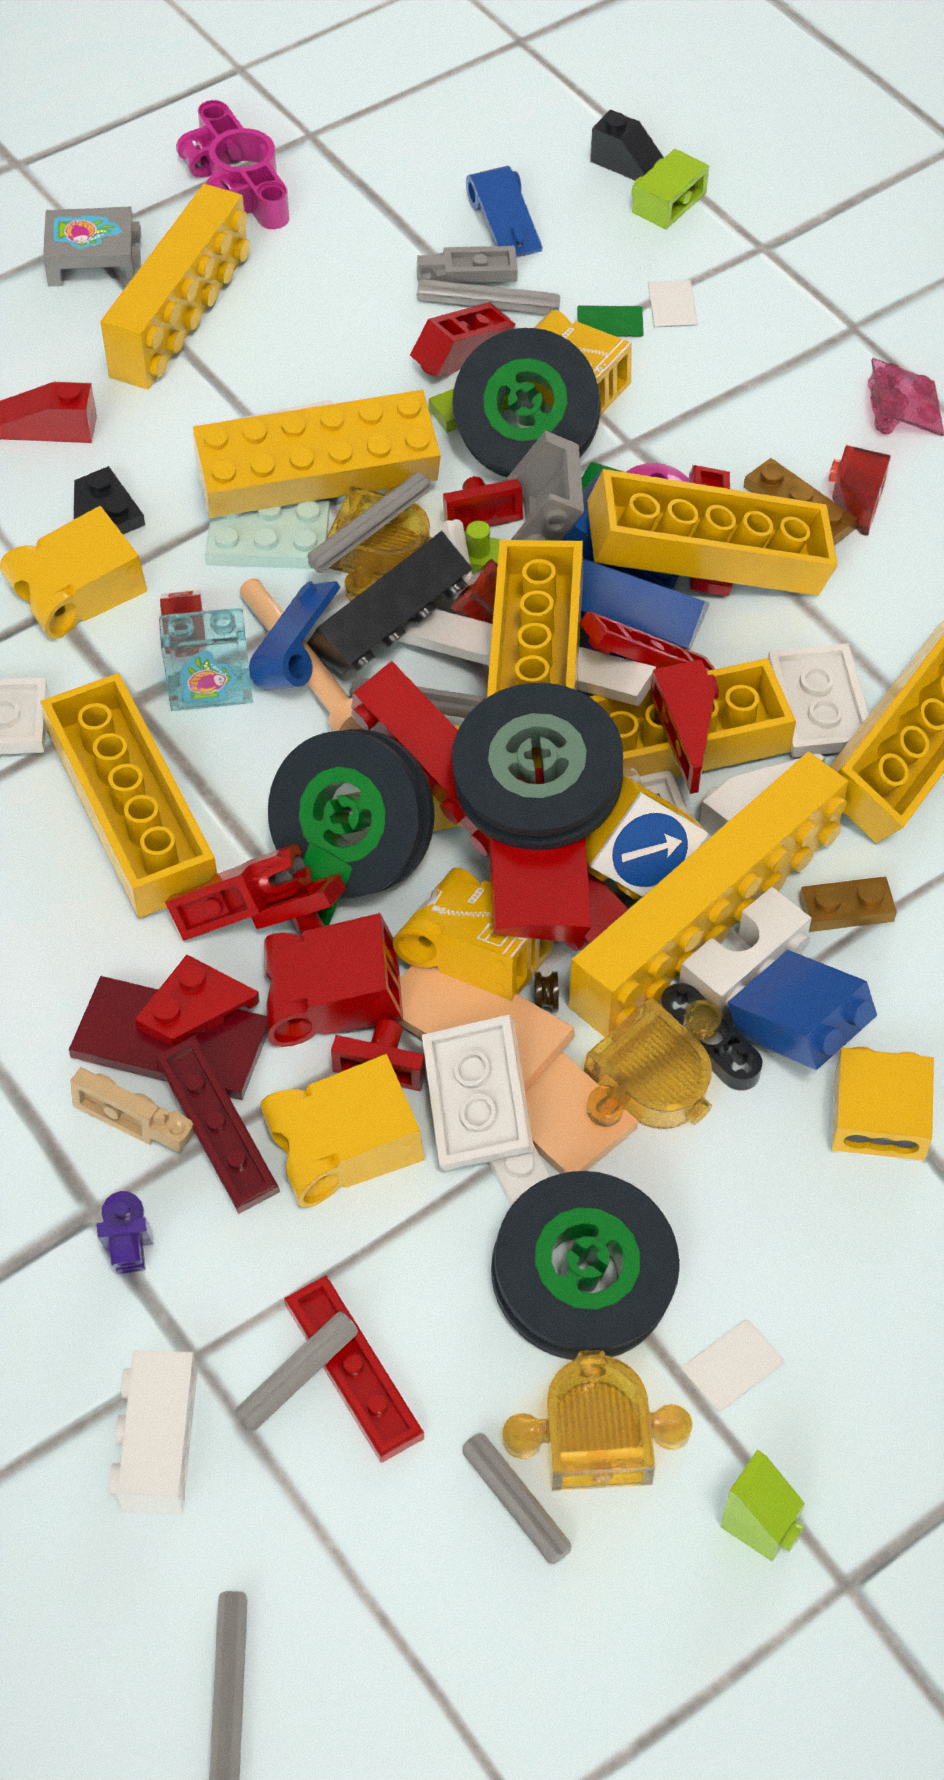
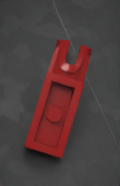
M292 844L275 850L268 855L259 856L237 867L217 873L207 883L171 895L165 901V904L183 941L258 915L267 904L289 897L298 890L309 887L312 882V873L310 867L305 865L301 857L303 852L300 847Z

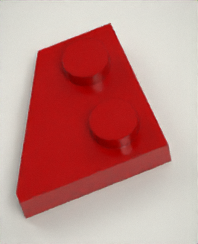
M186 954L135 1018L136 1028L173 1047L201 1031H209L224 1023V1016L245 1005L248 1010L255 1007L260 1001L259 992Z

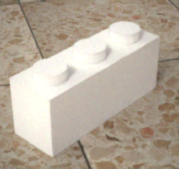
M133 1350L131 1368L123 1369L121 1396L122 1398H127L126 1415H118L115 1430L116 1446H122L120 1463H112L109 1483L110 1494L117 1495L122 1513L183 1515L197 1381V1368L193 1352Z

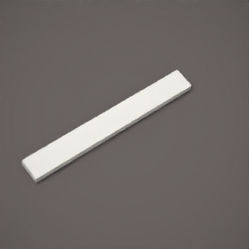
M436 609L421 623L418 624L413 619L403 628L407 633L398 641L489 666L493 624ZM579 647L577 690L639 706L651 688L652 673L656 667Z

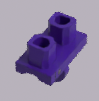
M119 1191L111 1194L102 1206L101 1215L104 1222L96 1223L98 1239L106 1251L110 1250L111 1265L115 1267L117 1274L146 1270L143 1246L153 1244L152 1229L146 1217H144L145 1210L143 1204L135 1194L129 1191Z

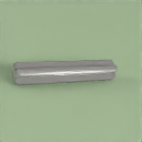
M336 1313L236 1408V1416L249 1430H257L357 1335L358 1329L356 1325L344 1313Z
M478 1433L470 1438L463 1445V1455L550 1564H555L565 1558L571 1551L570 1540L488 1437L483 1433Z

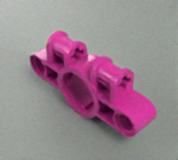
M219 100L203 102L198 107L199 128L188 131L178 139L176 143L178 155L183 160H187L189 171L195 177L210 176L205 184L243 195L244 211L247 214L252 213L262 227L275 230L286 226L290 219L288 190L277 174L275 145L272 139L261 131L243 128L224 102ZM239 161L257 162V164L247 167L230 166L231 163Z

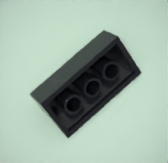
M440 531L319 625L307 643L322 662L341 675L352 667L356 672H359L376 658L372 651L384 643L389 648L407 633L403 627L411 620L415 619L419 624L437 609L433 603L445 595L450 600L468 585L464 578L473 568L443 531Z

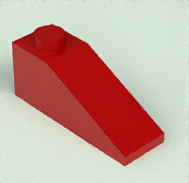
M490 302L429 318L410 356L420 364L421 369L425 373L435 378L460 370L469 355L480 344L496 334L514 329L516 324Z
M51 382L0 400V439L92 443L97 419L92 384Z
M702 659L654 669L650 694L690 794L699 792L714 700L719 698L716 678L713 674L708 675Z

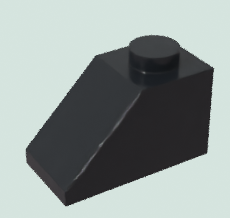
M610 109L592 127L590 162L636 181L639 177H643L649 172L659 159L664 158L641 122Z

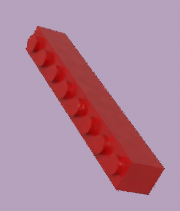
M393 661L389 662L353 692L351 704L353 718L361 728L365 730L371 729L391 737L415 757L428 779L432 794L441 803L440 809L445 817L455 825L460 823L471 834L469 839L477 851L484 856L489 855V836L480 831L469 820L456 795L452 767V750L458 729ZM589 872L591 929L579 944L564 942L575 952L578 950L582 951L628 910L600 879Z

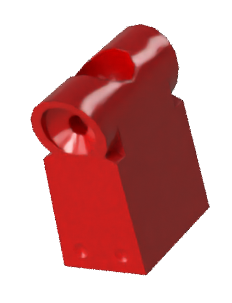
M381 913L306 930L302 936L283 932L266 936L264 939L265 974L271 981L266 1003L268 1039L273 1045L281 1047L294 1046L311 1039L317 1032L328 1035L376 1026L377 1021L381 1019L395 1022L403 1021L398 955L394 951L392 944L394 938Z

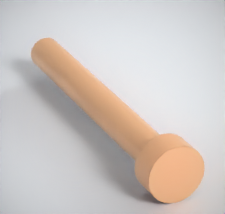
M249 579L241 586L240 595L269 632L283 614V611L258 579ZM304 639L301 644L310 655L313 666L312 675L307 684L329 711L328 725L333 731L363 729L352 716V698L348 697Z

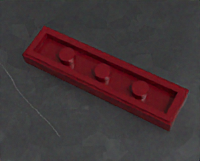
M194 1035L155 1055L154 1058L185 1116L193 1122L192 1128L238 1214L279 1193L278 1184L196 1036Z

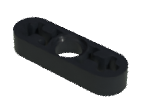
M685 983L673 984L666 988L661 998L660 1015L662 1020L726 1086L738 1091L753 1088L758 1083L761 1075L763 1061L760 1053L696 988ZM673 1002L679 1005L687 1002L689 1004L688 1012L682 1007L674 1010ZM692 1018L694 1022L690 1026V1020ZM712 1028L722 1034L723 1040L714 1045L706 1044L700 1040L698 1033L703 1029ZM730 1047H732L731 1056L727 1053ZM735 1062L740 1066L746 1063L749 1064L748 1073L742 1068L734 1071L733 1063Z

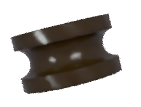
M552 971L547 977L543 976L541 972H535V1005L542 1009L549 1007L552 1009V1012H558L559 1009L558 972Z

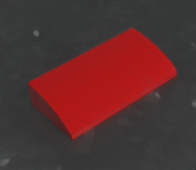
M535 768L536 784H544L542 768ZM489 837L493 934L579 944L591 929L585 837L572 844L546 850L516 848Z

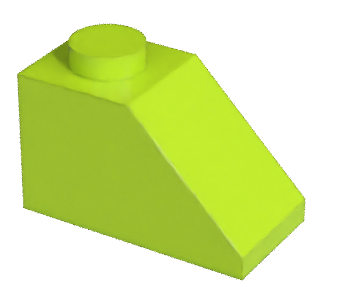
M757 1450L729 1490L720 1527L773 1562L782 1547L790 1552L803 1533L806 1525L799 1520L805 1503L764 1453Z

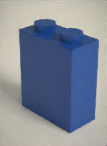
M790 950L784 952L727 1002L736 1029L745 1039L814 1070H818L877 1017L866 980Z

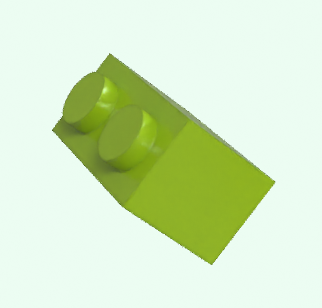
M674 148L663 159H659L649 172L635 181L631 191L633 196L632 213L667 230L706 194L709 165Z

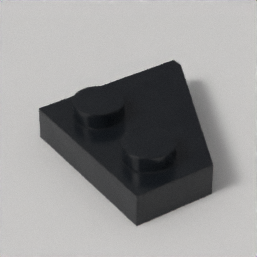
M109 466L74 480V520L101 506L122 534L145 525L144 514Z

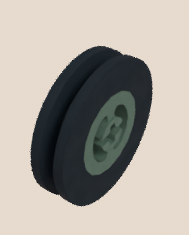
M526 683L505 688L480 702L466 716L458 729L452 750V767L456 795L469 820L484 834L505 845L522 849L546 850L572 844L595 831L605 822L617 804L623 783V746L619 731L610 715L602 706L584 693L570 687L552 683ZM540 747L544 784H536L535 768L532 758V748Z

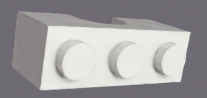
M771 886L742 911L738 936L750 945L751 948L744 951H732L711 938L681 964L679 983L689 984L696 988L724 1015L730 1010L727 1002L784 952L790 950L800 955L810 942L808 933L811 917Z

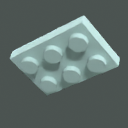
M308 501L210 518L205 553L206 565L314 569L309 566L307 555L327 540L330 517L329 501Z

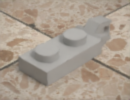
M515 246L443 247L442 253L417 255L416 269L418 282L421 279L458 283L517 281L518 267Z

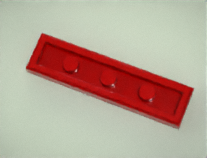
M327 1275L285 1297V1306L306 1341L338 1312L347 1315L358 1329L357 1335L323 1366V1369L380 1463L424 1439V1431Z

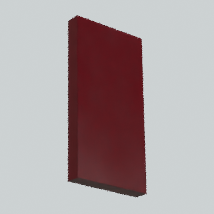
M100 976L68 1049L70 1057L166 1081L154 1056L171 1047L138 1030L135 1023V1018L158 989ZM237 1009L224 1016V1023L209 1031H201L195 1035L228 1096L239 1100L244 1098L268 1035L267 1016Z

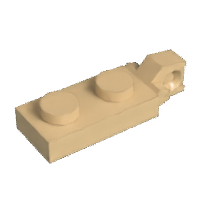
M80 1067L70 1080L72 1104L74 1107L150 1146L155 1140L180 1153L194 1135L193 1122L178 1111L168 1112L163 1107L159 1108L146 1095L141 1093L134 1094L116 1085L111 1078L104 1074H94Z

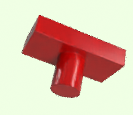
M473 476L465 480L462 490L442 494L444 522L446 520L458 519L463 523L464 531L474 521H483L492 526L523 519L522 486L518 478L485 485L482 478Z
M339 873L312 881L309 887L298 890L289 897L267 904L260 914L252 916L251 919L257 930L292 919L299 935L302 936L306 930L324 926L318 911L331 907L346 890V886Z
M388 1019L377 1021L371 1042L335 1035L331 1048L333 1072L340 1073L387 1054L401 1087L421 1092L425 1080V1054L398 1049L403 1027L399 1023Z

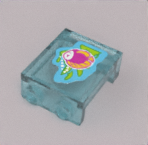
M232 608L169 614L159 617L161 651L171 711L253 703L243 609Z

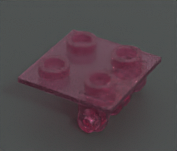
M872 358L873 373L868 379V387L871 390L872 412L876 414L874 420L875 428L881 434L887 435L892 433L901 421L943 436L944 429L935 381L925 375H918L902 369L894 363H886Z

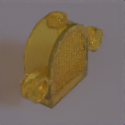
M350 486L325 540L396 487L388 489L383 494ZM416 503L412 504L328 568L349 573L344 581L345 595L349 601L353 600L375 583L376 580L380 579L433 538L430 537V523L426 512Z
M652 997L649 998L586 1055L583 1071L599 1085L592 1090L588 1098L586 1110L590 1120L599 1126H613L621 1120L625 1108L638 1120V1123L650 1128L671 1129L690 1122L692 1125L699 1123L712 1108V1104L705 1099L711 1081L712 1067L706 1049L698 1040H709L717 1034L722 1020L720 1009L708 1000L694 1001L686 1009L682 1026Z
M586 1350L578 1353L576 1359L563 1366L553 1378L548 1391L546 1419H536L534 1416L526 1413L515 1414L504 1424L502 1441L505 1450L511 1456L519 1459H527L534 1456L540 1450L542 1443H547L552 1491L652 1485L655 1472L652 1437L660 1447L676 1450L685 1446L689 1441L693 1424L687 1410L678 1405L669 1404L662 1406L656 1412H649L645 1386L638 1374L630 1366L616 1358L606 1356L604 1351Z

